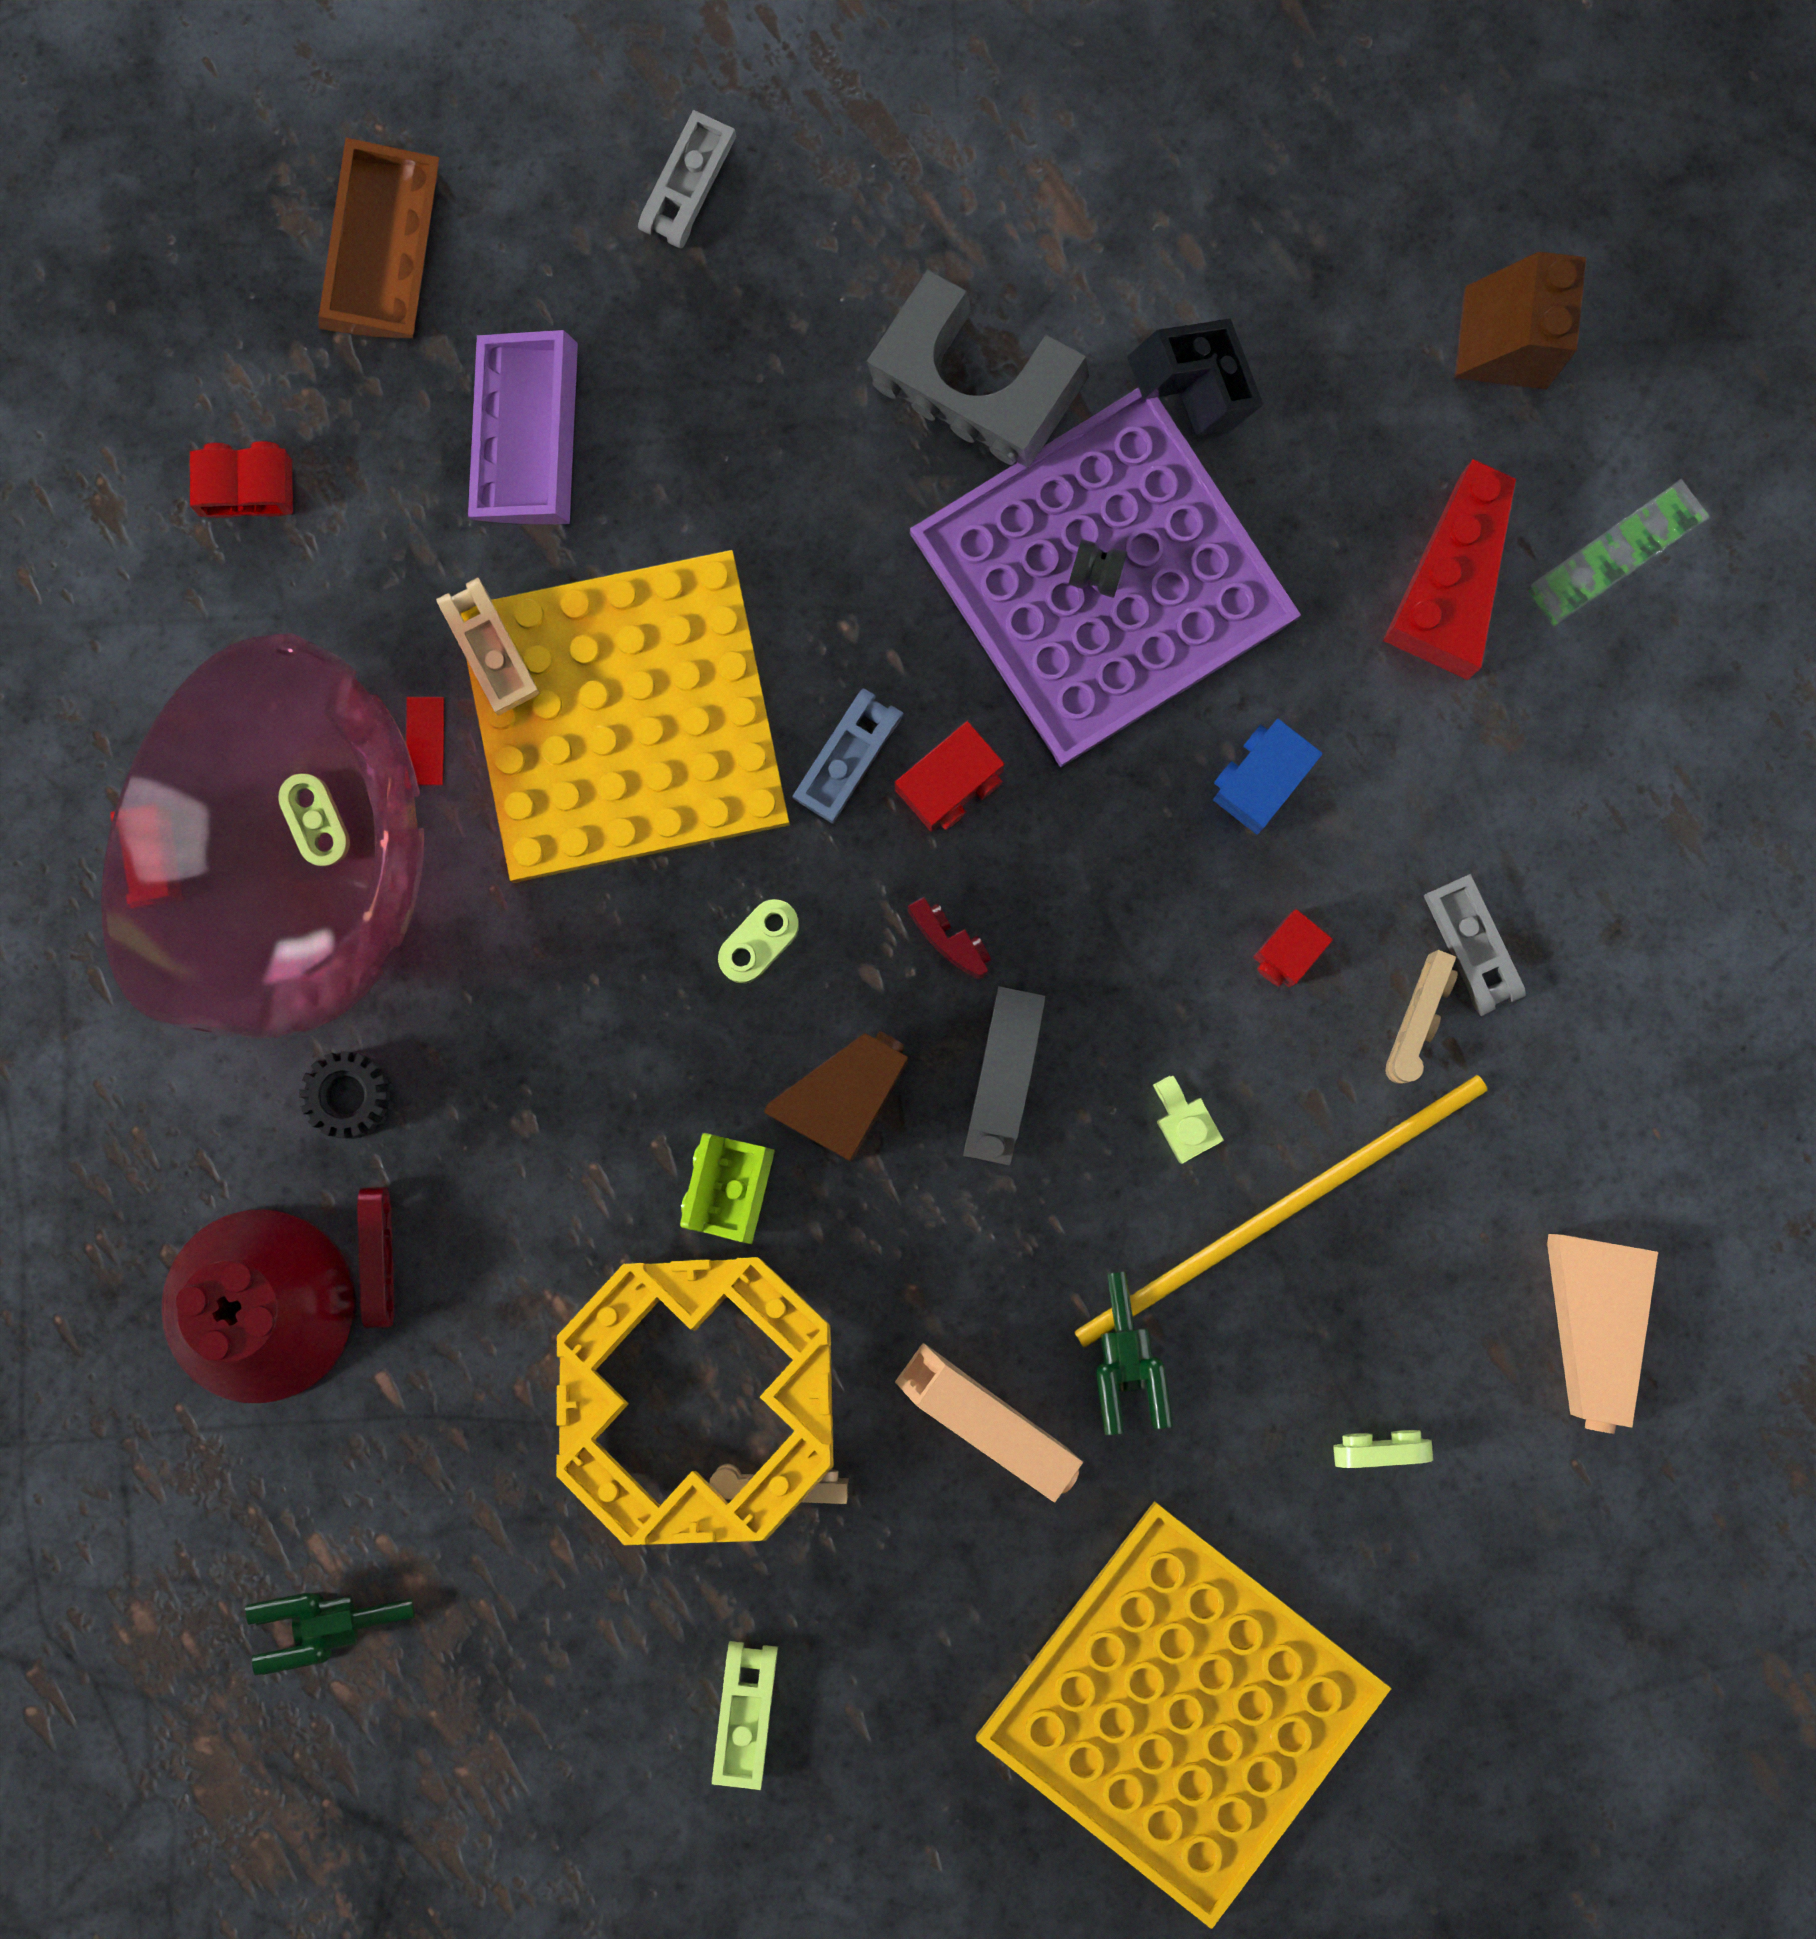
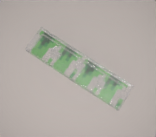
M1681 479L1531 584L1527 591L1555 627L1710 516Z

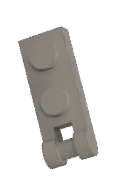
M695 110L692 111L641 213L638 223L639 230L649 235H654L655 232L667 237L669 244L680 249L684 247L689 238L692 225L736 139L734 128ZM667 204L679 209L675 219L663 215Z
M1471 874L1425 894L1424 898L1451 955L1456 956V966L1466 984L1470 1000L1477 1013L1483 1016L1496 1009L1495 1005L1507 999L1510 1002H1514L1525 997V987ZM1495 968L1499 982L1487 987L1482 974Z

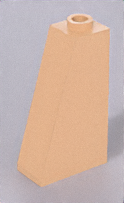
M1548 1234L1547 1247L1570 1415L1586 1419L1585 1428L1615 1434L1616 1425L1632 1428L1658 1252L1566 1235Z
M922 1343L895 1381L917 1407L1054 1503L1061 1493L1064 1494L1073 1487L1079 1475L1078 1469L1083 1462L1070 1449L936 1351Z

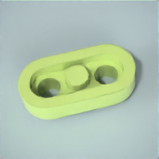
M302 773L289 777L282 784L278 799L301 855L314 865L332 866L339 863L348 853L350 838L328 786L320 778L310 774ZM309 789L314 794V802L311 806L305 808L301 805L299 798L303 791ZM325 833L330 834L334 841L332 848L328 851L321 850L318 843L319 838Z
M773 899L761 903L730 935L719 950L718 963L726 977L737 983H750L758 979L796 938L799 931V920L795 910L788 903L781 900ZM771 915H779L783 918L782 928L778 931H769L765 925L767 918ZM738 950H747L751 955L750 962L742 967L735 965L733 962L734 954Z
M1420 1430L1391 1432L1392 1440L1373 1441L1372 1434L1369 1433L1346 1434L1342 1436L1343 1444L1333 1446L1335 1466L1342 1468L1407 1465L1433 1461L1432 1440L1421 1439Z

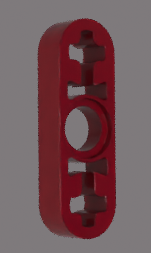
M387 1187L361 1188L357 1202L361 1318L366 1329L391 1327L394 1320L390 1193Z

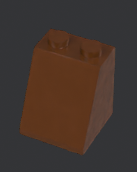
M1538 251L1467 285L1463 296L1455 378L1548 389L1577 351L1587 257Z
M878 1031L875 1038L864 1033L769 1102L764 1113L853 1162L909 1063L908 1057L902 1054L905 1049L904 1044L881 1031Z

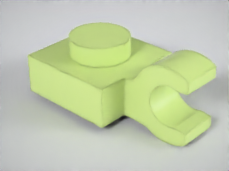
M1168 1076L1153 1084L1156 1093L1169 1115L1159 1119L1157 1123L1179 1163L1183 1164L1224 1141L1201 1098L1187 1104L1174 1076Z

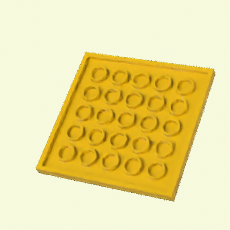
M733 550L491 600L540 692L539 695L498 716L494 712L467 660L509 879L512 883L790 825ZM477 605L461 613L465 622L481 614Z
M1154 1501L977 1733L976 1741L1212 1929L1390 1692L1391 1688Z

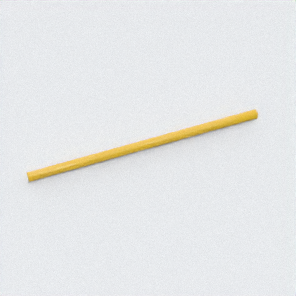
M1479 1075L1472 1077L1130 1295L1132 1316L1134 1317L1487 1092L1486 1084ZM1112 1308L1074 1331L1084 1348L1101 1338V1334L1109 1333L1115 1329Z

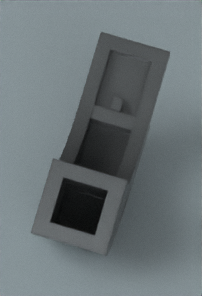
M998 986L963 1156L1005 1165L1011 1164L1031 1078L1045 996Z

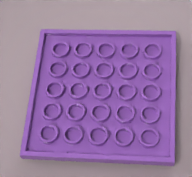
M1139 388L1043 446L1029 469L1017 462L910 528V535L1061 768L1291 625L1301 616L1159 398L1143 400ZM1081 539L1095 542L1103 552H1108L1112 548L1127 551L1114 598L1100 594L1097 586H1086L1081 589L1068 585Z

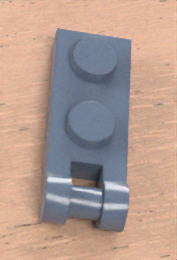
M864 688L858 693L792 796L795 801L832 824L836 821L904 714L892 705L889 708L875 701L876 695ZM864 716L878 724L872 734L857 726Z

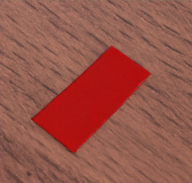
M407 697L405 785H443L444 697Z

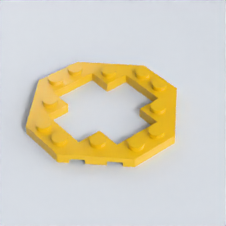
M758 1257L714 1261L690 1260L655 1264H623L557 1335V1357H560V1385H557L559 1455H557L556 1476L623 1545L766 1541L834 1466L830 1324ZM728 1297L793 1359L760 1398L794 1432L730 1503L697 1471H692L660 1506L596 1441L629 1404L596 1369L660 1300L690 1330L696 1331Z

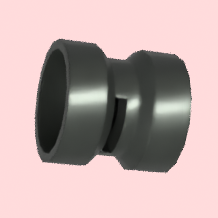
M1081 539L1068 585L1081 589L1086 586H1097L1100 594L1114 598L1127 551L1112 548L1108 552H1103L1095 542Z

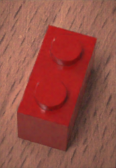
M966 721L894 782L895 791L931 833L940 825L944 830H947L966 814L967 811L963 806L974 796L978 795L983 800L1001 785L1003 781L999 775L1003 773L1005 764L972 725Z

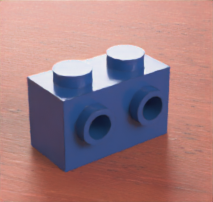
M1278 718L1269 729L1260 724L1243 746L1250 752L1240 766L1231 761L1214 782L1220 788V791L1216 794L1213 801L1256 835L1267 825L1323 754Z

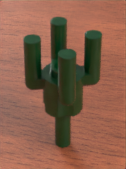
M1127 1272L1107 1274L1115 1332L1101 1334L1104 1363H1101L1096 1369L1105 1435L1124 1433L1119 1392L1146 1388L1151 1423L1154 1429L1174 1427L1165 1364L1159 1358L1153 1357L1149 1328L1134 1329Z
M308 1592L247 1604L245 1612L248 1625L255 1623L256 1625L292 1618V1632L296 1646L252 1655L254 1675H266L324 1663L329 1660L331 1650L358 1645V1629L415 1618L413 1599L355 1609L351 1595L324 1600L321 1595Z

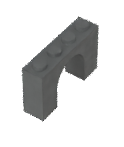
M927 270L866 361L873 379L872 384L878 391L889 398L895 399L899 395L911 402L912 408L924 418L934 421L938 417L950 424L951 430L965 441L973 443L977 439L990 447L991 453L1004 463L1013 465L1016 461L1029 469L1089 378L1086 356L1045 335L1021 373L1006 388L983 396L966 395L952 389L941 379L940 365L945 352L972 313L966 290Z

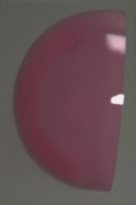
M286 633L244 639L227 646L201 664L181 684L157 716L144 738L125 780L116 806L105 854L101 896L102 928L109 964L117 984L124 996L137 1010L154 1020L197 1032L236 1038H279L281 1035L298 1031L306 1032L318 1028L352 1008L372 988L384 973L381 966L393 947H400L408 929L421 881L424 855V828L417 827L414 797L421 795L407 745L385 704L377 694L370 695L354 677L357 673L354 668L339 656L295 634ZM295 774H310L320 778L328 786L350 838V847L347 855L335 865L319 866L308 862L301 855L278 799L279 790L284 781ZM308 789L301 793L299 798L301 805L306 808L313 804L314 794L311 790ZM328 833L323 834L319 838V847L323 851L330 850L334 843L332 836Z

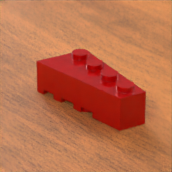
M1471 460L1455 485L1383 639L1384 642L1466 680H1469L1481 669L1516 478L1479 461Z

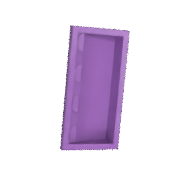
M564 330L477 335L468 518L471 520L513 524H570L578 343Z

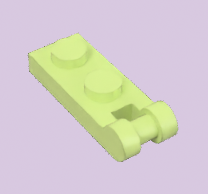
M729 1641L712 1776L713 1785L761 1790L778 1647L763 1645V1649L759 1650L744 1648V1643ZM741 1668L760 1670L758 1684L740 1682Z

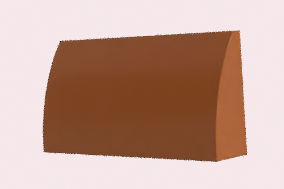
M345 138L318 316L319 329L372 337L413 338L439 157Z

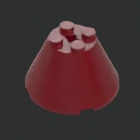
M266 1209L247 1210L224 1216L196 1233L175 1258L167 1275L162 1296L163 1329L168 1345L178 1364L186 1374L204 1389L222 1398L242 1403L279 1401L301 1393L317 1383L332 1369L345 1349L344 1345L350 1332L352 1320L355 1319L356 1295L352 1275L345 1258L334 1242L322 1230L305 1219L276 1210Z

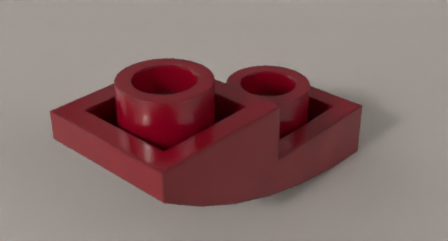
M925 897L908 905V913L939 953L959 969L978 980L987 976L988 969L985 964L991 961V957L978 935L970 939L964 929L947 938L945 931L951 929V926L938 903L930 907Z

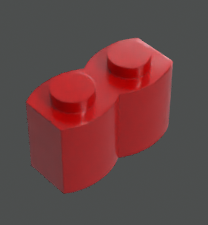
M268 441L253 442L250 448L233 450L232 446L225 443H207L203 446V449L190 451V507L199 517L231 518L244 515L271 517L293 514L292 459L285 449L279 448L278 444Z

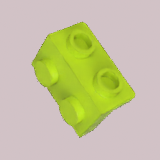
M703 1133L700 1144L693 1156L694 1169L689 1190L682 1200L680 1226L685 1229L752 1244L775 1150Z

